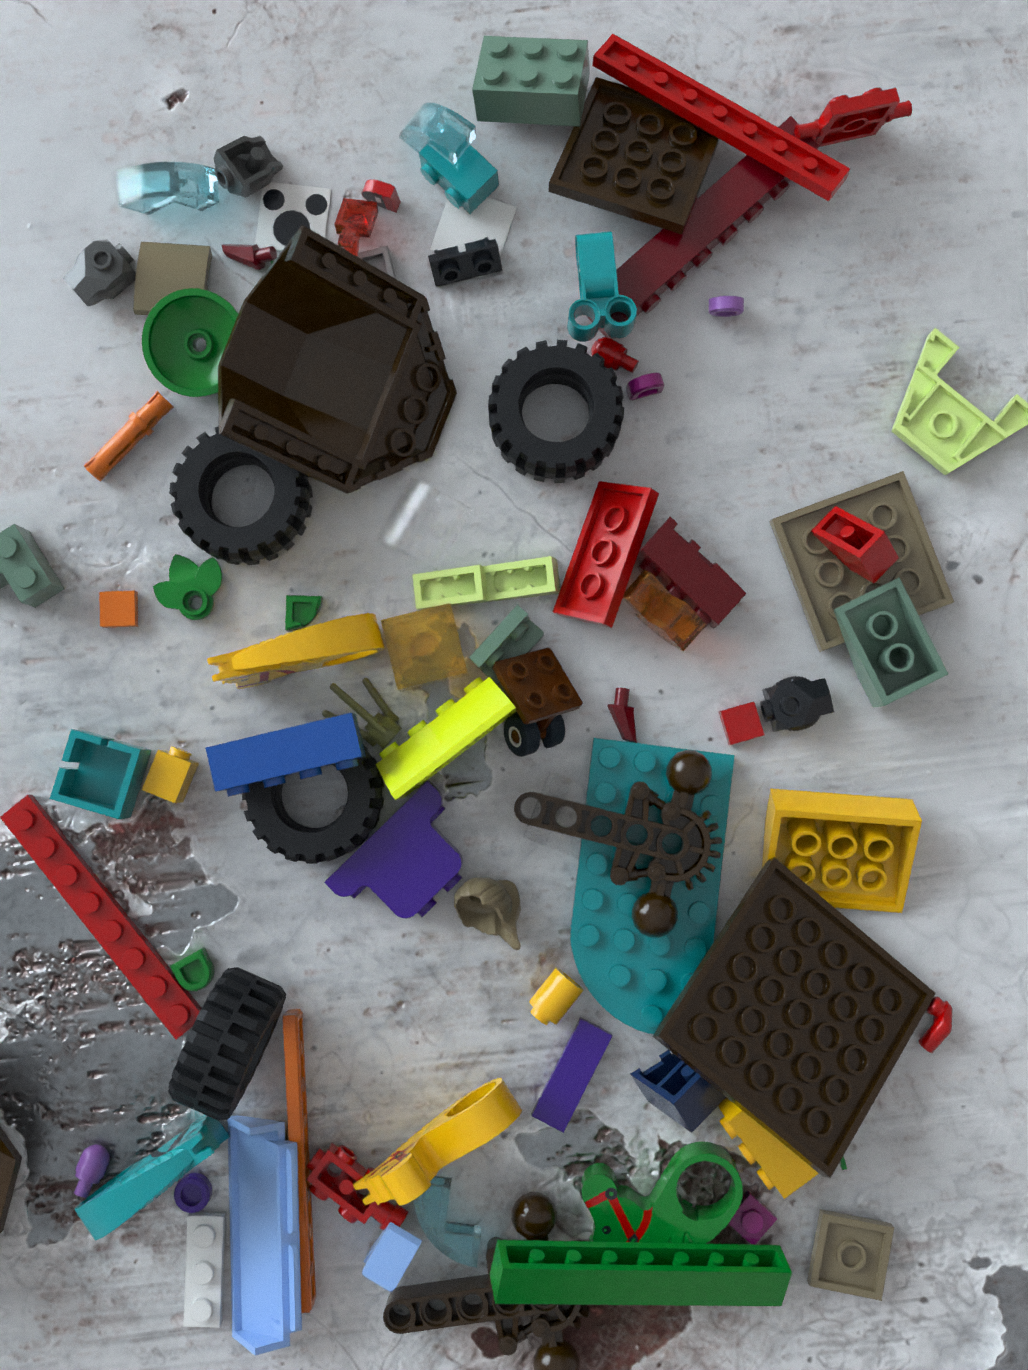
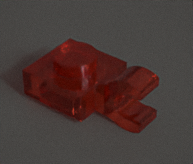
M343 198L334 223L336 233L339 234L338 246L344 247L343 249L358 256L360 237L370 238L379 213L377 202Z

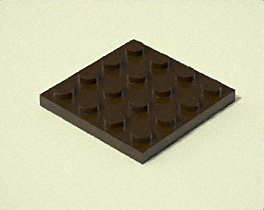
M596 77L584 103L580 127L574 126L549 181L548 192L682 235L720 139L634 89Z

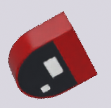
M375 179L366 181L361 193L364 199L376 206L397 213L401 201L395 186Z

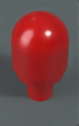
M599 338L592 345V357L595 353H598L605 359L604 367L607 369L612 368L617 371L621 367L634 373L639 363V360L627 355L628 349L623 344L611 338Z

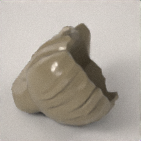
M478 877L472 878L460 886L454 894V908L462 924L465 927H474L488 935L500 936L514 950H520L521 944L518 940L516 927L521 905L516 885L509 880Z

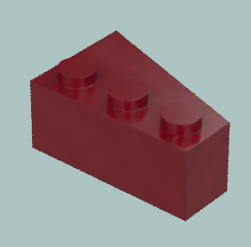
M670 516L641 548L636 559L640 563L637 568L651 581L657 578L665 585L666 588L663 591L674 602L680 604L683 601L693 611L690 615L701 626L706 628L710 625L714 629L747 593L717 563L712 564L699 552L701 547L694 540L691 539L688 543L674 530L678 523Z

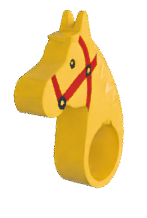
M366 613L338 618L295 630L244 649L207 658L209 665L218 666L219 673L212 675L213 682L222 681V684L236 683L237 689H245L269 683L273 679L291 673L335 666L362 659L383 651L385 647L376 615L374 613Z
M502 1078L493 1079L450 1105L411 1136L407 1142H404L383 1163L354 1183L353 1187L355 1190L365 1188L369 1190L370 1193L362 1200L365 1205L374 1201L379 1205L389 1200H396L399 1206L405 1205L429 1189L431 1186L430 1181L441 1168L482 1146L508 1128L520 1116L522 1109Z

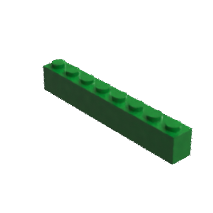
M497 1240L490 1271L495 1304L782 1306L792 1275L780 1245Z

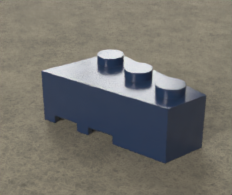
M667 1050L659 1055L661 1058L660 1062L644 1072L638 1068L630 1073V1075L649 1103L692 1133L726 1097L676 1055L671 1054Z

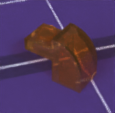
M646 570L637 577L624 593L623 599L637 613L636 616L659 637L682 651L690 645L707 625L686 602L672 596L656 577Z

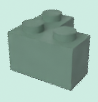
M13 524L0 532V589L10 584L21 603L36 608L65 588L31 533Z

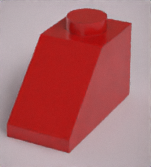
M837 506L811 530L813 535L844 565L874 584L899 559L884 531Z

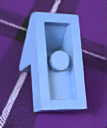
M390 1222L369 1249L363 1261L366 1264L362 1270V1275L390 1292L394 1291L422 1240Z

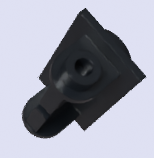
M485 237L482 240L466 243V251L460 253L458 246L434 250L435 254L428 255L435 286L438 287L503 271L496 239L489 240L488 237Z

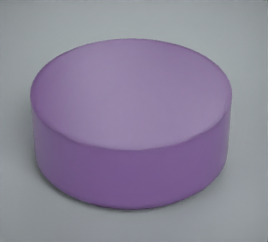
M719 296L709 299V314L712 316L731 317L744 312V298Z

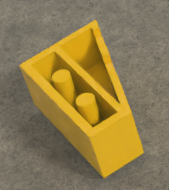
M727 1097L718 1105L724 1115L719 1122L731 1139L739 1136L742 1140L738 1148L750 1165L757 1161L761 1166L756 1172L769 1190L776 1187L785 1199L819 1174Z

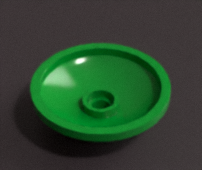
M199 288L177 290L162 298L151 309L142 331V351L146 364L153 376L169 390L184 396L206 397L217 394L218 365L238 317V311L223 297ZM200 339L206 341V348L202 352H199L196 348V343Z

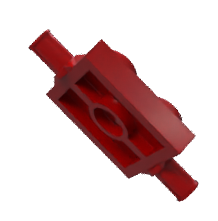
M873 88L862 95L850 98L848 95L837 96L828 102L819 119H815L814 122L797 124L794 127V134L800 140L812 138L819 147L876 135L879 129L885 123L891 122L892 119L911 116L912 104L909 100L899 103L900 99L896 88L887 90Z

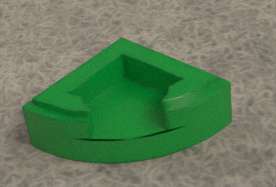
M286 595L285 630L295 631L309 625L318 615L323 597Z

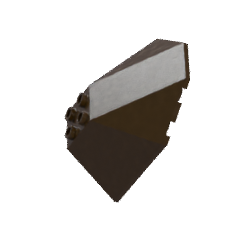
M302 225L245 298L218 365L219 434L345 494L361 489V486L395 474L413 463L431 458L457 391L453 379H449L443 361L446 359L438 332L433 330L427 312L430 311L427 298Z

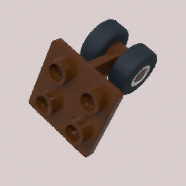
M544 648L496 661L492 669L518 713L508 717L504 723V738L511 752L519 757L535 753L540 746V740H542L545 748H551L562 743L565 737V724L561 714L579 709L583 702L551 648Z

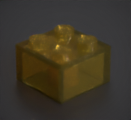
M451 603L381 620L397 690L400 692L469 675Z

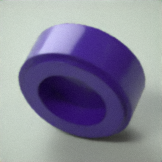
M200 1173L185 1175L178 1182L174 1190L176 1205L187 1213L201 1211L212 1197V1185L209 1179Z

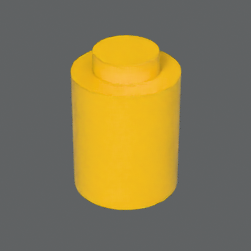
M556 967L530 999L529 1003L533 1006L530 1013L546 1026L550 1021L557 1025L584 990L570 976Z

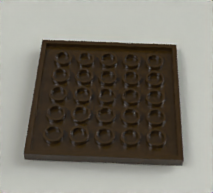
M774 857L765 863L652 1037L820 1175L831 1178L936 993Z

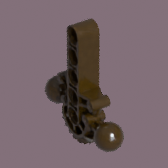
M684 750L676 753L666 767L668 783L674 789L671 802L666 803L658 798L659 794L651 790L646 783L640 781L635 782L631 786L624 814L537 792H527L520 795L514 804V812L520 822L616 847L610 871V878L614 884L624 885L626 882L638 881V878L649 877L652 880L649 892L642 894L635 901L632 908L634 926L641 934L647 937L659 938L667 935L674 929L678 921L676 904L670 898L674 882L684 881L686 888L692 890L694 887L690 878L695 875L697 880L704 883L706 878L699 871L705 867L708 871L714 872L715 866L707 862L708 857L720 858L721 856L720 852L710 850L711 844L722 843L720 837H710L709 832L719 828L718 824L710 823L705 825L704 823L711 816L710 811L706 810L699 816L691 811L695 795L702 793L709 786L712 779V768L709 760L695 750ZM526 798H535L540 802L541 812L536 818L525 817L522 813L521 805ZM654 805L661 810L660 816L663 824L648 820L649 806ZM568 806L576 812L577 820L572 826L563 827L558 824L556 813L559 808ZM599 815L608 817L612 823L610 832L604 836H598L591 830L592 820ZM634 824L644 826L647 832L645 841L638 845L631 844L626 838L628 828ZM670 833L678 834L682 840L680 850L673 854L665 852L662 847L663 838ZM640 853L654 856L648 863L647 868L637 869V866H634Z
M529 1192L522 1195L515 1202L511 1211V1220L515 1230L527 1240L549 1241L548 1235L553 1231L557 1222V1211L554 1203L546 1195L539 1192ZM499 1237L491 1238L487 1244L486 1261L488 1274L401 1286L392 1291L388 1297L383 1312V1321L389 1331L393 1333L404 1334L495 1321L499 1349L502 1354L508 1356L514 1354L517 1344L527 1339L528 1334L533 1332L535 1336L542 1338V1344L534 1355V1370H579L578 1354L575 1348L564 1340L562 1330L569 1325L579 1330L581 1327L580 1317L588 1318L590 1308L587 1305L495 1304L490 1271L497 1240H502ZM469 1294H475L482 1299V1302L477 1305H471L466 1302L464 1297ZM434 1299L441 1300L446 1307L442 1310H435L429 1305V1301ZM398 1304L404 1305L409 1309L410 1313L400 1315L394 1311L393 1306ZM532 1315L530 1323L524 1326L522 1324L518 1325L519 1317Z

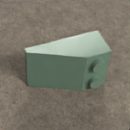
M896 578L834 609L856 675L873 708L886 706L948 675L900 578Z

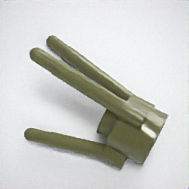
M364 678L362 683L385 716L378 712L373 717L335 683H332L330 689L368 722L364 728L369 733L359 728L361 738L365 739L372 747L378 744L384 749L402 729L396 723L399 717L389 709L368 678ZM328 710L322 711V715L326 718L338 716Z

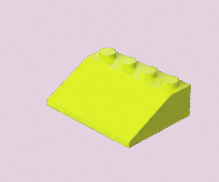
M481 677L472 681L463 689L466 695L455 703L452 698L435 710L438 717L427 724L422 720L407 732L410 736L407 741L400 746L395 741L379 753L382 760L376 766L395 800L408 796L516 712V707L490 677L485 681Z

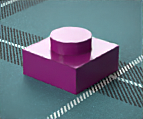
M747 1191L742 1196L741 1204L729 1225L750 1244L755 1245L777 1218L752 1193Z

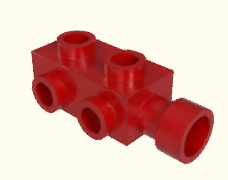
M331 1143L325 1152L320 1148L306 1166L311 1170L306 1180L311 1183L309 1189L313 1195L322 1201L331 1198L340 1205L338 1209L340 1215L350 1223H355L359 1220L365 1224L371 1216L381 1224L379 1228L383 1231L390 1222L399 1227L402 1225L409 1211L399 1206L398 1203L393 1205L389 1201L382 1202L379 1205L374 1201L365 1205L362 1200L367 1195H362L353 1187L354 1183L373 1171L374 1168L369 1167L366 1169L358 1163L354 1152L344 1145L338 1147ZM334 1163L342 1171L334 1173L330 1170L329 1165Z

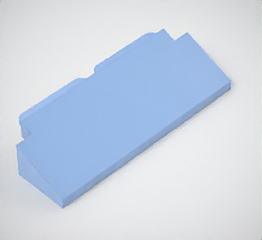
M236 1115L227 1119L228 1134L230 1135L228 1138L232 1337L256 1356L289 1347L290 1333L302 1330L297 1142L285 1140V1122Z

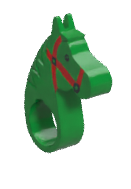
M703 1141L690 1143L678 1150L648 1196H641L632 1188L626 1185H619L614 1171L604 1163L590 1165L585 1169L581 1181L582 1198L594 1220L593 1233L589 1236V1241L706 1244L729 1224L738 1210L743 1196L742 1181L732 1156L721 1146ZM702 1161L714 1162L724 1167L731 1175V1184L725 1196L718 1202L692 1207V1203L684 1198L681 1199V1195L676 1189L677 1182L687 1167Z

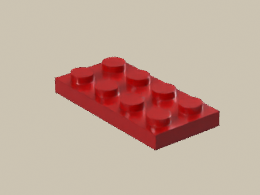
M598 482L553 613L609 628L613 627L659 496L657 491L648 487Z

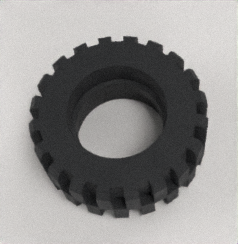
M557 339L556 346H548L546 340L536 342V349L529 351L527 347H524L517 351V358L514 361L508 359L502 365V373L495 376L492 383V393L489 395V425L495 446L499 447L501 456L507 463L512 462L516 466L517 472L524 476L526 473L534 475V480L544 482L545 478L554 479V483H565V478L573 477L574 480L585 477V472L588 470H596L602 464L603 459L608 457L614 449L624 418V407L622 406L623 391L622 387L616 384L617 375L614 370L604 367L605 359L598 353H595L593 357L587 354V346L578 343L576 349L567 347L568 340ZM561 384L576 390L588 404L589 419L581 434L567 441L550 442L540 439L532 434L524 423L522 409L526 397L537 388L545 385Z
M219 426L215 427L216 434L211 437L204 432L196 437L199 444L194 449L189 445L181 453L186 457L183 465L176 463L172 472L177 476V481L170 483L169 494L175 498V502L171 503L173 515L179 518V527L199 548L216 559H222L230 564L239 565L240 562H245L247 565H257L261 559L266 558L268 561L278 558L277 552L283 548L287 551L295 545L292 542L297 534L302 536L307 528L304 521L306 517H311L312 506L309 502L310 498L313 497L312 486L308 482L309 476L220 435ZM243 465L258 466L269 474L274 484V497L271 506L259 520L250 525L242 527L226 525L216 517L212 509V494L215 485L226 472L235 467Z
M363 744L366 757L357 759L359 766L339 770L347 784V803L341 815L324 827H306L295 822L288 815L282 801L283 784L264 788L263 782L250 784V792L243 793L242 800H246L248 810L244 811L247 822L251 821L255 827L252 832L258 840L263 839L268 844L266 848L274 854L280 853L285 856V859L293 862L304 861L306 864L328 862L353 851V849L369 837V833L376 827L380 819L378 818L380 810L384 804V798L382 797L384 782L376 766L377 761L375 757L370 755L367 751L368 748Z
M239 967L228 968L222 973L221 978L215 983L213 990L209 993L205 1004L196 1017V1021L186 1038L184 1047L172 1072L168 1093L173 1101L218 1121L227 1120L231 1117L262 1059L282 1012L286 993L281 986Z

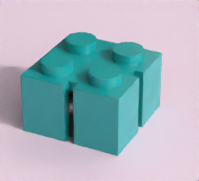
M71 729L62 761L79 763L78 769L59 767L49 799L116 819L131 818L152 750L123 741H114L115 739L86 730Z

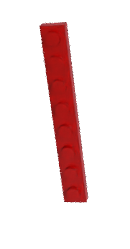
M612 34L593 55L592 66L828 202L848 177L851 168L615 34Z
M26 795L0 816V819L172 1036L177 1040L193 1027L196 1017L202 1009L190 992L179 984L170 967L33 795Z

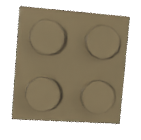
M820 1209L807 1278L809 1286L882 1301L894 1233L893 1225L888 1222Z

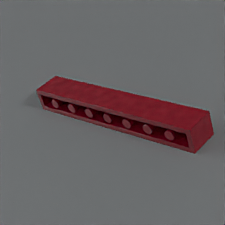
M790 116L778 128L795 137L794 127L798 123ZM812 138L801 139V141L818 150L819 145ZM746 155L696 199L682 235L662 229L616 269L619 295L627 296L633 300L637 308L636 316L642 311L648 314L661 301L659 297L668 288L671 291L677 289L687 278L685 274L694 265L697 269L700 268L713 255L711 250L719 243L723 246L729 243L738 233V226L745 220L748 223L754 221L764 210L762 206L770 198L774 201L780 198L790 187L788 183L790 179ZM615 312L610 315L616 322L622 323L628 320L626 314L622 312ZM604 328L598 329L605 337L612 339V337L604 331Z

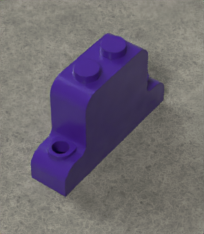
M427 781L324 883L336 895L340 897L351 896L353 899L368 886L398 917L411 918L416 913L423 917L437 903L433 897L442 888L449 892L463 878L458 873L463 863L461 853L432 823L446 809L443 806L442 793L431 781Z

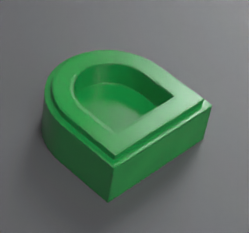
M205 948L170 965L179 984L189 991H198L205 988L214 977V965Z

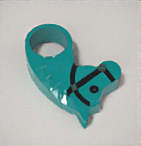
M203 1115L155 1152L135 1162L110 1179L82 1201L74 1210L94 1240H99L128 1221L153 1202L155 1198H158L187 1172L211 1156L230 1135L220 1121Z

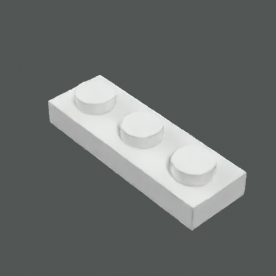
M226 1212L189 1213L187 1216L183 1327L220 1328L223 1322Z

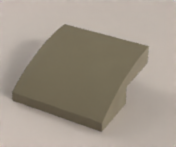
M141 241L135 275L134 314L148 315L156 303L166 295L177 290L199 288L209 291L207 280L212 260L210 246Z

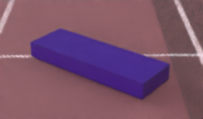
M581 1017L579 1018L531 1113L532 1117L564 1133L613 1036L612 1033Z

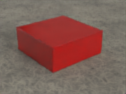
M754 701L719 711L728 745L764 735Z

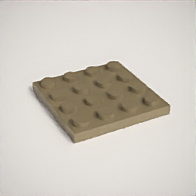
M904 471L769 521L819 652L845 643L834 609L896 578L901 579L918 615L954 603ZM835 506L884 531L896 551L899 559L875 584L851 571L811 532Z

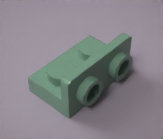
M517 604L469 659L487 677H490L495 684L499 685L500 681L492 669L494 663L529 653L544 636V632L529 619L528 613Z

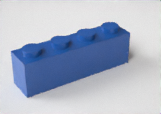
M355 713L343 714L205 748L215 792L226 790L228 797L250 792V784L263 782L264 788L285 784V776L299 773L300 779L322 775L321 767L335 764L337 771L359 766L357 759L366 757Z

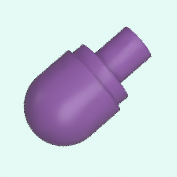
M102 1145L88 1146L80 1156L75 1169V1177L79 1181L74 1191V1194L79 1197L87 1198L92 1185L99 1184L100 1180L104 1177L110 1156L107 1149Z

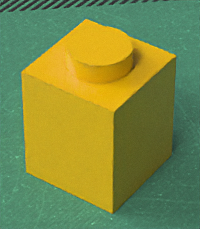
M171 746L169 751L158 750L142 790L173 803H182L199 763L190 760V752Z

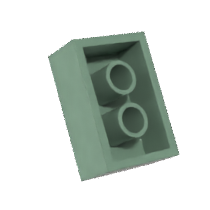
M484 36L472 87L477 121L580 127L590 76L588 40Z

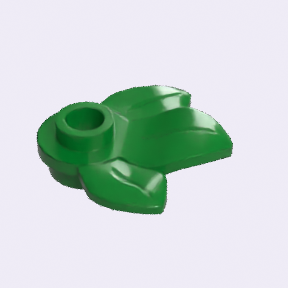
M176 554L173 556L170 564L169 581L160 582L153 586L155 596L164 607L179 609L188 619L202 620L212 612L214 607L213 595L222 585L221 567L213 557L198 567L190 559ZM195 597L202 599V605L198 609H193L191 606V602Z

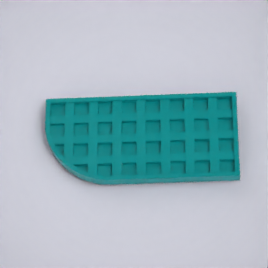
M593 738L585 805L624 814L631 786L638 781L646 783L651 790L659 794L658 798L664 802H671L674 789L668 783L666 767L676 753L689 749ZM695 750L709 760L712 768V779L709 786L702 793L695 795L691 811L698 816L706 810L710 811L711 816L704 823L705 825L717 823L719 828L709 832L710 837L716 836L722 839L721 844H711L710 850L720 852L721 856L720 858L708 857L707 862L715 866L714 872L708 871L705 867L699 871L706 878L704 883L697 880L695 875L690 878L694 887L692 890L686 888L684 881L674 882L670 898L676 904L678 921L674 929L667 935L659 938L647 937L637 930L632 920L634 903L642 894L649 892L652 880L649 877L638 878V881L626 882L624 885L614 884L610 878V871L616 847L581 838L570 927V943L573 957L584 984L597 1002L613 1017L638 1031L649 1034L655 1033L714 942L735 755ZM654 805L649 806L648 820L663 824L660 816L661 810ZM604 815L596 816L591 822V830L598 836L607 835L612 828L611 820ZM640 824L630 826L626 832L627 840L633 845L643 843L647 837L646 829ZM670 833L663 838L662 847L665 852L673 854L680 850L682 840L678 834ZM640 853L634 866H637V869L647 868L648 863L654 856Z

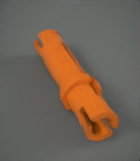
M156 391L143 407L136 413L132 412L128 416L130 419L94 457L85 463V469L101 482L109 471L146 434L150 436L154 432L152 428L174 406Z

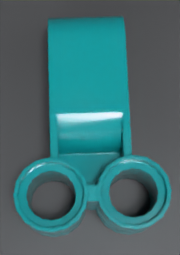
M612 232L575 235L580 299L576 300L569 308L568 332L573 339L580 342L593 339L599 328H604V331L612 338H624L634 328L637 308L631 298L619 295ZM615 312H622L626 314L628 320L622 323L616 322L610 315ZM586 315L593 322L590 325L582 326L575 321V318Z

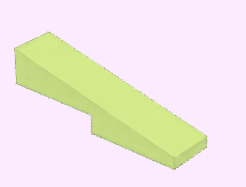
M552 556L488 566L473 565L412 575L417 610L555 595L560 592L557 559Z

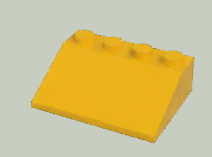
M770 788L765 817L762 868L769 859L775 857L834 908L902 913L922 820L913 799Z

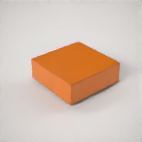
M137 591L99 592L100 627H138Z

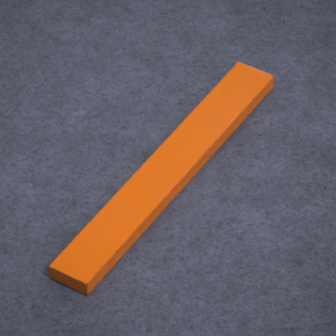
M292 1009L283 1015L289 1141L297 1142L301 1312L310 1313L316 1300L312 1198L309 1189L311 1183L306 1180L310 1173V1169L306 1167L310 1157L303 1013L301 1009Z

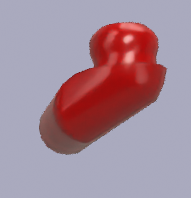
M937 996L932 999L927 1008V1013L933 1015V1024L918 1040L919 1044L930 1053H933L952 1031L953 1008L948 1001H942Z

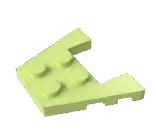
M934 328L927 336L891 432L941 473L947 475L1027 426L1028 403L1016 394L993 421L937 376L960 347L938 329Z

